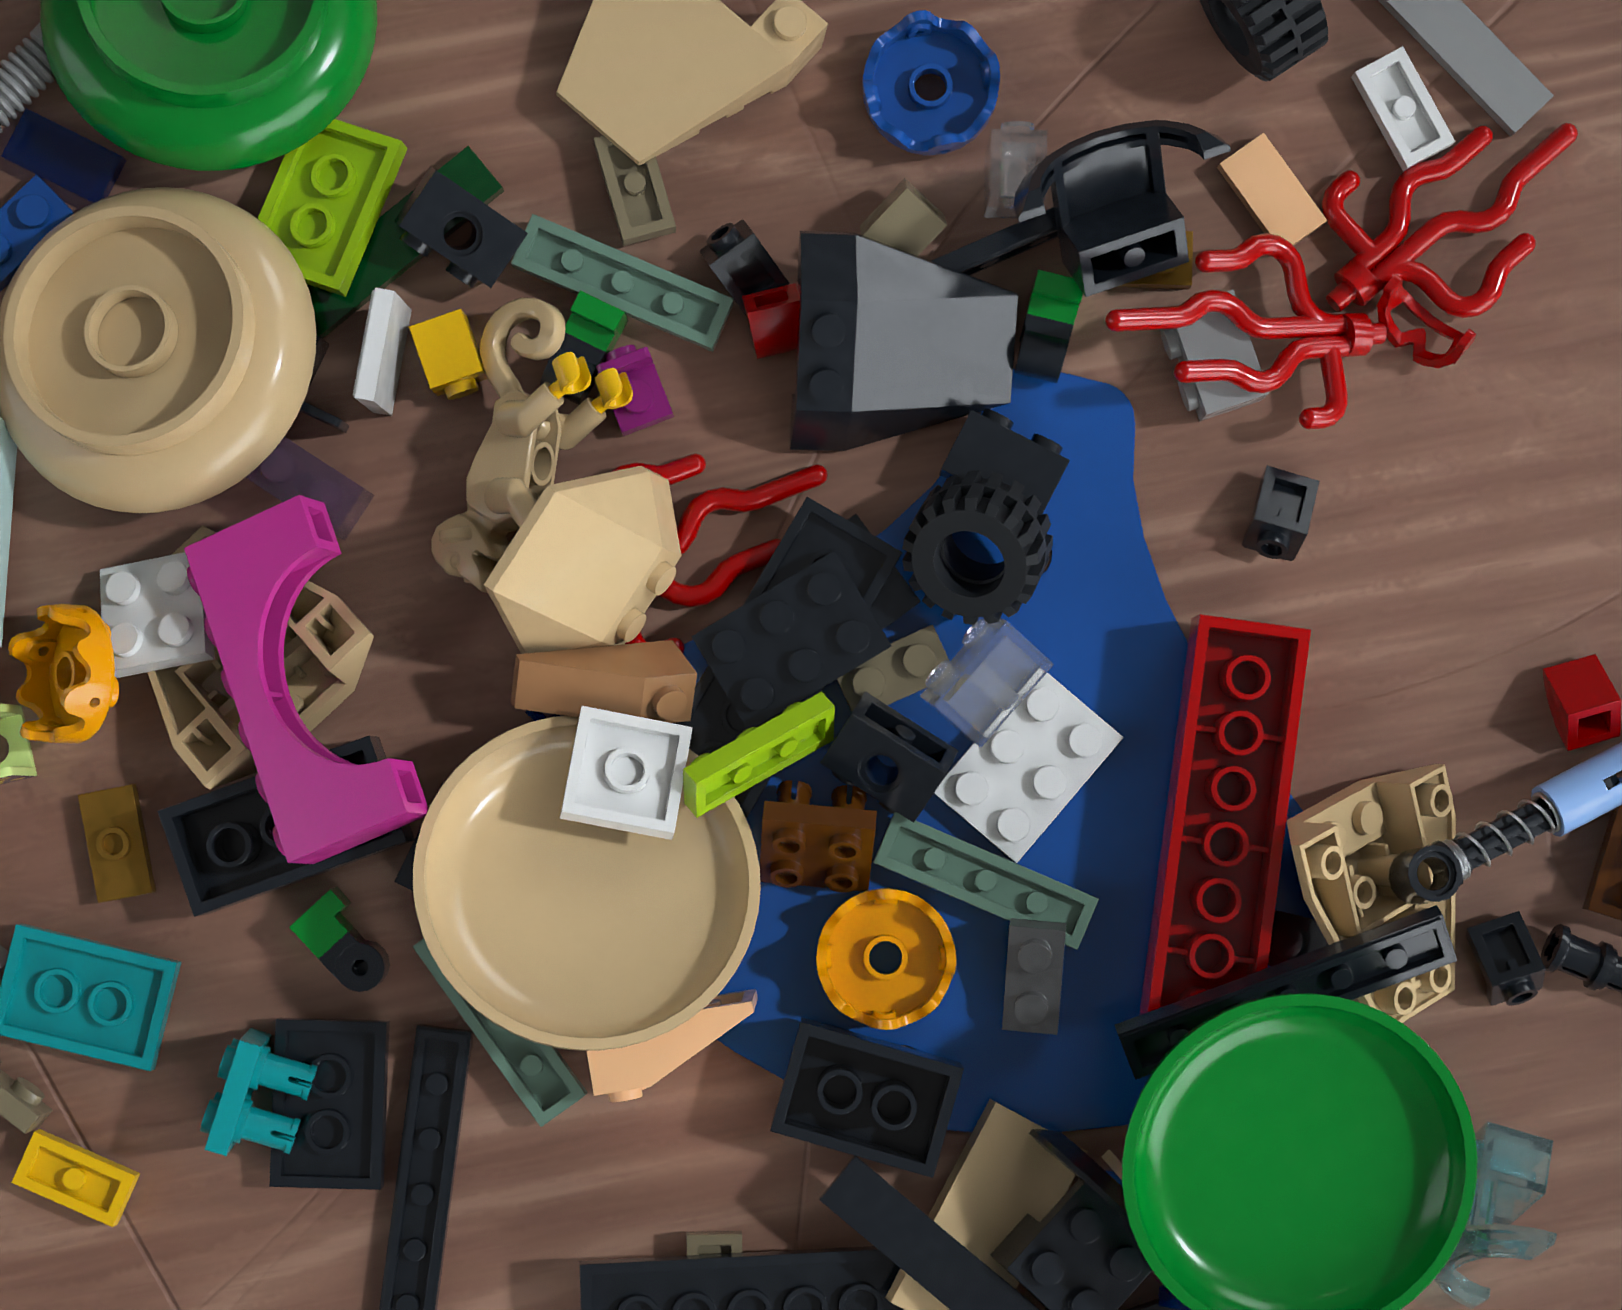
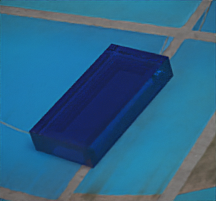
M27 108L1 155L5 160L35 175L37 174L41 178L90 203L109 196L127 161L123 156Z

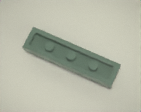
M532 214L525 230L528 234L512 259L511 265L513 268L577 295L581 290L624 311L631 318L709 351H714L734 305L733 298Z
M897 812L891 818L873 861L875 864L1009 921L1011 918L1066 923L1065 945L1076 950L1080 946L1099 901L1094 896L915 820L913 823Z
M424 938L412 946L540 1127L547 1124L588 1093L556 1048L534 1043L516 1036L492 1023L457 993L441 972Z

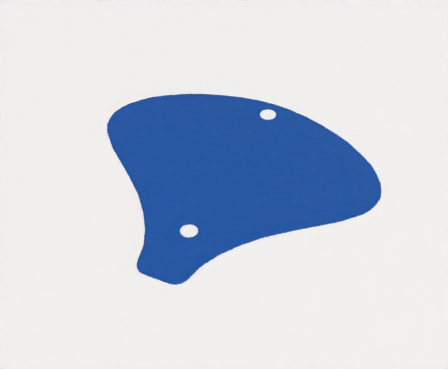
M1014 368L1011 403L990 410L1013 421L1014 425L1011 430L1030 440L1033 434L1036 433L1056 442L1063 447L1060 455L1070 460L1043 514H1048L1051 523L1047 534L1053 535L1051 563L1042 574L1027 604L1022 603L1019 611L1009 618L1002 613L999 622L987 624L983 617H979L976 625L963 624V616L955 614L952 620L941 616L944 609L937 604L930 609L922 602L925 593L923 590H918L914 593L921 603L885 628L883 632L890 643L930 625L934 626L956 675L888 706L958 750L949 771L1039 666L1124 737L1017 863L1099 899L1078 950L1067 945L1064 947L1058 1033L1053 1035L1002 1030L1010 921L873 863L893 814L885 810L877 799L866 793L865 810L877 811L868 890L881 888L898 889L922 898L941 915L952 935L956 950V969L940 1004L935 1010L920 1020L892 1030L871 1028L841 1013L829 1000L818 976L816 962L818 941L826 921L836 908L850 897L864 891L841 893L832 891L829 888L809 886L786 888L777 886L774 883L760 882L759 912L753 936L736 972L718 994L756 989L758 1001L754 1013L716 1040L739 1055L784 1079L800 1020L803 1017L894 1044L907 1045L922 1052L960 1062L964 1071L947 1130L973 1132L989 1099L1047 1130L1066 1132L1123 1126L1129 1124L1133 1108L1150 1075L1135 1080L1114 1025L1140 1014L1188 642L1165 598L1143 534L1133 480L1136 424L1134 410L1129 399L1118 388L1107 383L1062 372L1058 382L1054 383L1014 373ZM942 476L891 525L876 536L903 552L895 567L909 586L908 581L913 572L904 571L902 559L907 552L902 549L904 538L929 493L937 485L943 486L946 478ZM971 531L952 533L957 547L970 559L985 564H995L1004 561L998 547L987 537ZM694 640L684 644L685 651L683 655L697 672V685L708 664ZM837 680L826 685L822 690V693L835 705L834 739L851 714V710ZM832 742L772 775L747 818L756 845L759 865L764 801L777 802L776 790L778 784L782 781L792 780L791 799H796L798 781L805 782L812 789L810 805L832 807L831 793L833 789L837 786L847 785L839 781L830 769L820 764ZM877 755L878 759L885 765L896 766L895 762L889 757ZM847 785V804H851L853 786ZM935 794L932 795L916 819L918 822L1012 861ZM1291 794L1287 820L1303 811ZM1286 821L1275 910L1314 919L1303 899ZM889 941L877 943L869 954L871 966L880 973H890L896 970L902 959L899 947Z

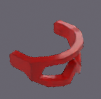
M1395 274L1383 288V294L1376 305L1378 322L1385 325L1387 339L1395 348L1413 345V361L1422 366L1439 369L1455 364L1474 342L1477 334L1471 329H1468L1464 334L1434 317L1403 288V278ZM1403 303L1425 325L1453 341L1445 354L1426 351L1425 329L1417 328L1401 332L1390 315L1391 310Z

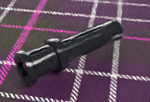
M1558 924L1552 929L1541 953V960L1547 972L1552 973L1557 969L1583 980L1584 987L1591 990H1601L1606 987L1622 993V957L1618 956V952L1614 949L1613 945L1603 941L1595 944L1571 934L1570 927L1563 924Z

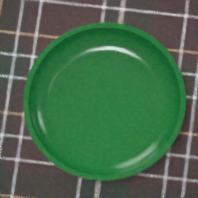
M41 0L40 26L47 60L57 84L79 115L98 133L126 151L158 164L197 171H223L257 165L285 155L307 143L338 117L354 96L369 66L376 39L377 0Z
M1287 993L1265 996L1240 1003L1205 1020L1181 1038L1152 1071L1139 1094L1126 1131L1122 1158L1124 1203L1131 1230L1148 1265L1162 1284L1191 1310H1401L1432 1283L1453 1254L1465 1230L1472 1209L1477 1183L1478 1157L1476 1138L1469 1109L1450 1070L1438 1054L1406 1025L1380 1010L1341 997L1314 993Z

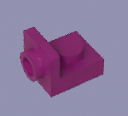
M626 345L617 348L605 355L606 362L596 366L598 373L609 368L617 369L618 374L622 372L627 373L633 390L632 401L628 405L613 409L623 436L674 417L648 347L637 350L635 345Z

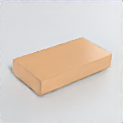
M1265 133L1256 137L1218 165L1217 169L1264 233L1279 235L1294 246L1327 222L1325 216Z

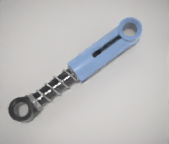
M1622 742L1535 786L1531 791L1532 800L1522 799L1518 803L1517 809L1511 812L1501 810L1497 813L1496 819L1490 823L1480 821L1476 824L1473 832L1469 834L1457 833L1454 839L1437 840L1425 847L1402 852L1394 858L1389 868V882L1392 891L1407 904L1421 905L1447 900L1457 892L1459 886L1463 884V880L1470 877L1473 869L1483 864L1490 867L1491 860L1504 853L1512 856V849L1525 842L1533 845L1534 838L1546 831L1561 837L1621 806L1622 777L1618 778L1616 773L1622 770ZM1422 861L1428 864L1433 873V882L1429 889L1424 888L1417 877V869Z

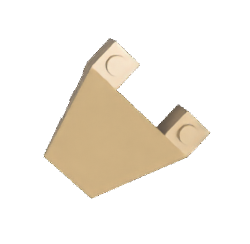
M593 0L556 95L640 166L655 156L699 134L700 129L724 116L728 118L743 110L744 105L770 92L773 94L787 86L822 48L828 23L801 0H775L752 26H749L720 0Z

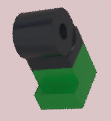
M1038 269L1019 342L1021 344L1014 373L1054 383L1058 382L1083 296L1082 291L1072 277Z
M581 290L571 307L572 313L565 325L564 341L560 349L550 357L540 381V386L544 382L552 384L557 381L552 361L559 355L573 352L576 359L584 356L591 374L590 386L584 391L562 396L578 405L587 398L595 384V377L599 374L596 366L606 362L605 355L613 350L628 322L624 311Z
M338 887L332 888L289 928L342 985L356 992L369 991L380 984L387 976L390 967L389 956L385 949L377 942L365 940L341 914L352 902Z

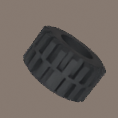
M1200 0L1211 26L1226 49L1244 69L1265 82H1270L1328 42V26L1321 0Z
M980 470L968 471L963 481L958 474L948 477L942 487L937 485L929 493L904 538L902 549L907 552L902 562L904 571L913 572L908 581L914 592L923 590L925 596L922 602L930 609L937 604L944 609L941 616L950 620L957 614L963 616V624L976 625L979 617H983L987 624L999 622L1002 613L1008 618L1019 611L1022 603L1027 604L1049 561L1050 556L1048 555L1053 546V535L1047 534L1051 526L1048 514L1038 515L1037 512L1041 502L1037 497L1032 495L1026 498L1022 494L1025 486L1014 480L1011 486L1003 483V474L991 472L989 478L984 479L981 476ZM971 531L987 537L998 547L1004 561L995 564H985L970 559L957 547L952 533Z

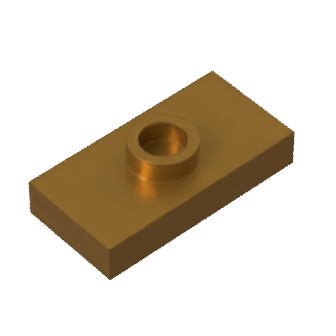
M136 784L78 795L98 903L156 892Z

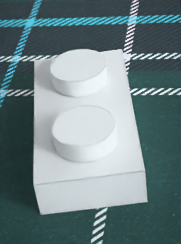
M1403 46L1355 71L1351 76L1403 171L1451 147L1456 142Z

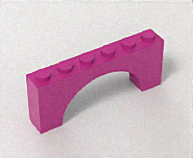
M297 495L185 547L184 550L190 565L187 568L188 580L193 590L201 598L206 614L204 628L211 643L217 647L224 668L221 671V680L229 696L234 699L241 720L238 723L239 735L244 745L252 753L258 771L255 777L256 786L263 800L269 805L275 823L273 828L274 841L279 851L286 857L287 862L316 864L425 817L429 808L413 761L387 758L375 763L357 765L340 758L324 747L311 734L300 718L290 696L284 668V640L291 610L298 595L311 576L331 559L342 554L325 503Z

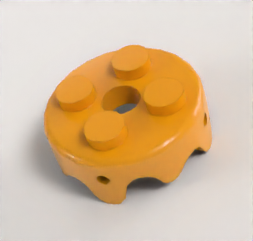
M54 604L40 606L36 609L38 620L45 622L43 626L33 631L17 634L11 638L8 644L10 655L23 662L27 669L26 680L17 690L16 699L21 705L35 712L39 718L38 720L23 723L20 735L25 739L34 741L82 743L91 739L100 729L109 708L116 704L119 696V684L115 677L114 650L110 627L103 621L97 611L85 605Z
M891 888L872 889L850 897L838 906L828 918L818 941L816 954L817 971L826 995L841 1013L871 1028L892 1030L920 1020L936 1009L955 974L956 950L952 935L944 919L925 900L904 890ZM882 941L892 942L901 950V963L896 970L890 973L876 971L869 962L871 949Z

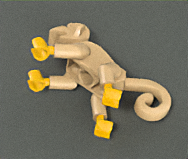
M519 298L502 305L489 318L484 327L480 343L482 367L500 399L494 403L492 424L475 455L466 478L467 511L450 517L439 524L431 539V551L434 559L449 575L464 578V582L473 584L484 593H488L484 583L509 546L506 538L507 533L520 529L546 486L554 484L559 449L568 450L575 447L607 417L605 413L607 409H617L628 405L633 397V390L627 373L622 372L618 374L617 369L609 368L595 377V383L600 396L595 399L587 397L570 414L558 413L557 409L564 403L562 396L584 391L591 383V374L585 357L581 356L576 359L573 352H566L552 361L557 381L552 384L544 382L532 394L523 392L506 358L505 346L510 331L523 321H539L540 333L537 337L532 338L529 335L518 332L511 339V347L517 354L538 361L553 356L560 349L566 330L565 320L560 311L555 306L535 298Z

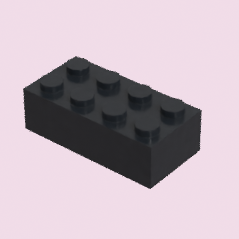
M369 735L329 750L340 758L357 765L375 763L387 759L381 740L377 736ZM256 776L158 811L194 917L219 911L415 840L409 823L316 864L288 863L286 857L275 844L273 837L275 823L268 803L263 800L258 792L255 781Z

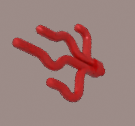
M1571 123L1560 125L1513 166L1502 179L1495 202L1491 207L1478 212L1463 210L1442 212L1425 222L1401 245L1399 244L1408 233L1411 220V199L1416 189L1426 183L1445 180L1460 171L1492 142L1493 132L1487 126H1478L1444 156L1438 159L1419 162L1403 171L1392 187L1389 199L1388 224L1373 240L1344 209V201L1359 187L1360 177L1358 173L1352 170H1347L1340 174L1325 190L1322 210L1330 228L1356 255L1334 274V279L1338 286L1325 296L1328 304L1337 312H1341L1351 302L1362 307L1383 290L1389 280L1397 274L1403 278V281L1413 283L1419 287L1437 307L1448 315L1460 318L1475 317L1491 309L1502 295L1508 274L1535 249L1536 240L1533 235L1521 233L1498 252L1486 268L1481 287L1471 296L1458 295L1437 273L1415 260L1448 233L1462 232L1474 234L1489 232L1506 223L1515 212L1525 185L1575 142L1578 136L1576 126Z
M1269 233L1250 236L1234 249L1201 251L1195 258L1196 268L1204 273L1230 272L1247 268L1261 256H1272L1282 267L1287 296L1292 310L1297 316L1261 317L1254 313L1242 300L1229 292L1212 289L1195 293L1179 306L1111 310L1105 317V324L1108 329L1114 332L1181 328L1193 325L1209 312H1217L1227 317L1238 329L1253 338L1265 340L1302 338L1288 344L1278 354L1272 366L1264 371L1255 370L1237 360L1205 359L1181 361L1176 364L1173 374L1175 379L1182 383L1228 381L1247 392L1266 393L1279 389L1292 376L1296 367L1302 361L1319 358L1326 402L1324 406L1306 408L1300 413V425L1309 430L1333 426L1345 414L1348 406V392L1342 357L1366 356L1373 345L1383 344L1387 336L1385 325L1381 322L1372 323L1365 313L1331 314L1319 309L1312 301L1309 293L1305 267L1300 253L1291 242L1279 235Z
M694 453L663 465L634 462L621 465L611 472L643 466L669 480V485L702 473L706 468V460L702 455ZM819 464L812 465L748 490L726 487L706 490L690 501L678 522L677 532L681 555L687 552L697 537L701 523L711 512L722 509L744 513L764 508L824 484L828 477L826 468ZM781 539L769 540L721 561L707 579L700 584L690 586L673 580L664 593L656 596L673 604L686 607L707 605L721 597L737 577L767 565ZM640 631L632 641L625 644L644 643L647 641H645ZM675 637L666 639L673 640L680 651L684 653L685 646L682 640Z

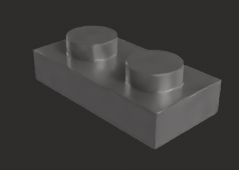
M1011 918L1002 1030L1057 1035L1066 923Z

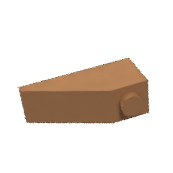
M673 640L516 654L511 704L516 709L579 718L581 706L668 723L686 722L691 720L697 672Z

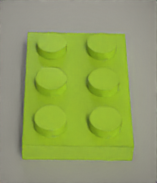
M334 119L322 132L307 143L284 155L258 219L267 225L288 248L308 285L346 297L408 148L402 140Z

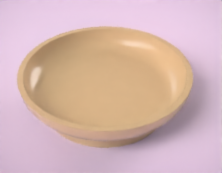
M171 187L142 188L118 193L85 206L64 219L34 246L12 277L0 303V415L5 421V427L12 440L28 462L50 483L70 496L96 507L128 513H158L194 505L222 493L254 471L274 451L296 419L306 397L316 355V322L310 291L303 274L291 252L267 225L240 207L203 192Z
M571 716L549 717L521 725L490 740L464 760L442 785L428 809L416 843L413 863V894L416 914L428 949L445 978L470 1006L492 1023L516 1036L554 1048L577 1051H601L623 1048L667 1033L691 1019L723 990L736 972L750 944L759 912L761 885L756 845L750 826L735 797L696 818L684 804L683 786L675 833L672 840L560 819L579 718ZM690 749L688 752L686 767L689 766L691 762L698 757V755Z

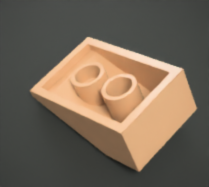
M756 989L717 995L691 1019L673 1030L648 1041L623 1048L587 1051L594 1096L608 1094L609 1102H622L642 1097V1090L654 1085L754 1013L758 1001Z

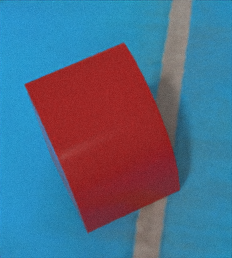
M795 283L742 296L757 360L797 350L800 296Z
M1596 654L1543 669V680L1549 708L1557 731L1567 751L1621 736V698Z

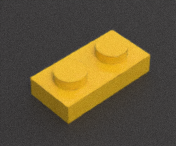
M38 1129L34 1131L11 1183L114 1227L120 1221L140 1173Z

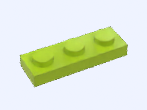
M821 691L804 702L791 704L782 714L761 726L746 729L736 740L718 750L698 756L689 766L683 769L684 804L698 818L834 740L835 705Z

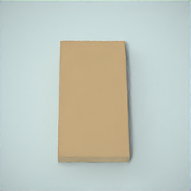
M989 1099L928 1216L1016 1289L1019 1282L990 1254L1027 1213L1041 1222L1066 1194L1075 1174L1047 1152L1029 1134L1032 1129H1047ZM902 1269L899 1270L885 1297L889 1302L904 1310H950Z

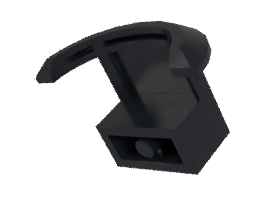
M1168 120L1126 123L1095 131L1069 142L1051 153L1024 176L1015 192L1013 206L1019 222L1046 214L1043 198L1051 186L1062 262L1085 297L1188 263L1189 256L1184 216L1166 193L1161 145L1188 149L1206 160L1231 151L1230 146L1221 137L1190 124Z
M1032 1129L1029 1134L1047 1152L1073 1172L1079 1180L1041 1222L1027 1213L990 1255L1047 1310H1117L1152 1271L1140 1251L1131 1230L1124 1203L1123 1187L1060 1131Z

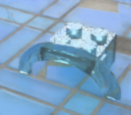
M1488 1121L1475 1133L1478 1157L1477 1183L1467 1225L1453 1254L1434 1279L1439 1287L1451 1298L1472 1309L1489 1299L1491 1289L1468 1280L1456 1268L1467 1262L1483 1258L1532 1260L1552 1247L1557 1238V1233L1510 1225L1546 1194L1553 1140Z

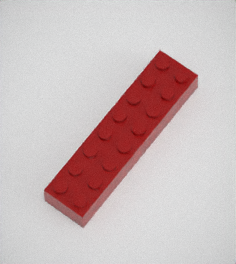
M1202 614L1191 618L1139 1015L1268 968L1311 629Z

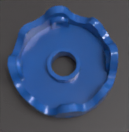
M926 10L915 11L906 15L899 23L879 36L873 43L863 73L864 105L869 119L878 132L893 145L907 152L926 156L946 154L961 149L973 141L987 126L995 110L998 98L1000 65L997 55L968 22L939 18ZM925 74L937 75L944 81L946 92L937 100H924L915 91L914 85L917 79Z

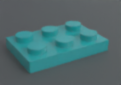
M23 923L16 924L0 986V1035L152 1071L156 1068L182 961Z

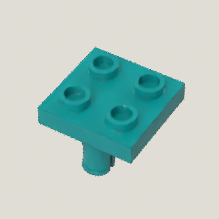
M250 1028L240 1040L234 1038L231 1045H227L217 1074L218 1078L226 1080L223 1093L217 1091L214 1099H210L201 1123L200 1132L209 1134L204 1150L227 1156L235 1143L240 1144L241 1140L244 1139L290 1154L301 1119H292L252 1107L254 1101L251 1098L254 1090H257L258 1086L261 1085L301 1097L302 1100L307 1101L312 1087L311 1083L314 1080L318 1066L313 1064L311 1066L271 1054V1048L268 1047L272 1035L270 1033Z

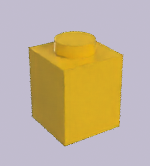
M462 309L409 326L429 387L437 396L446 394L448 400L458 399L478 391L477 382L488 379L482 367L480 352L468 317Z

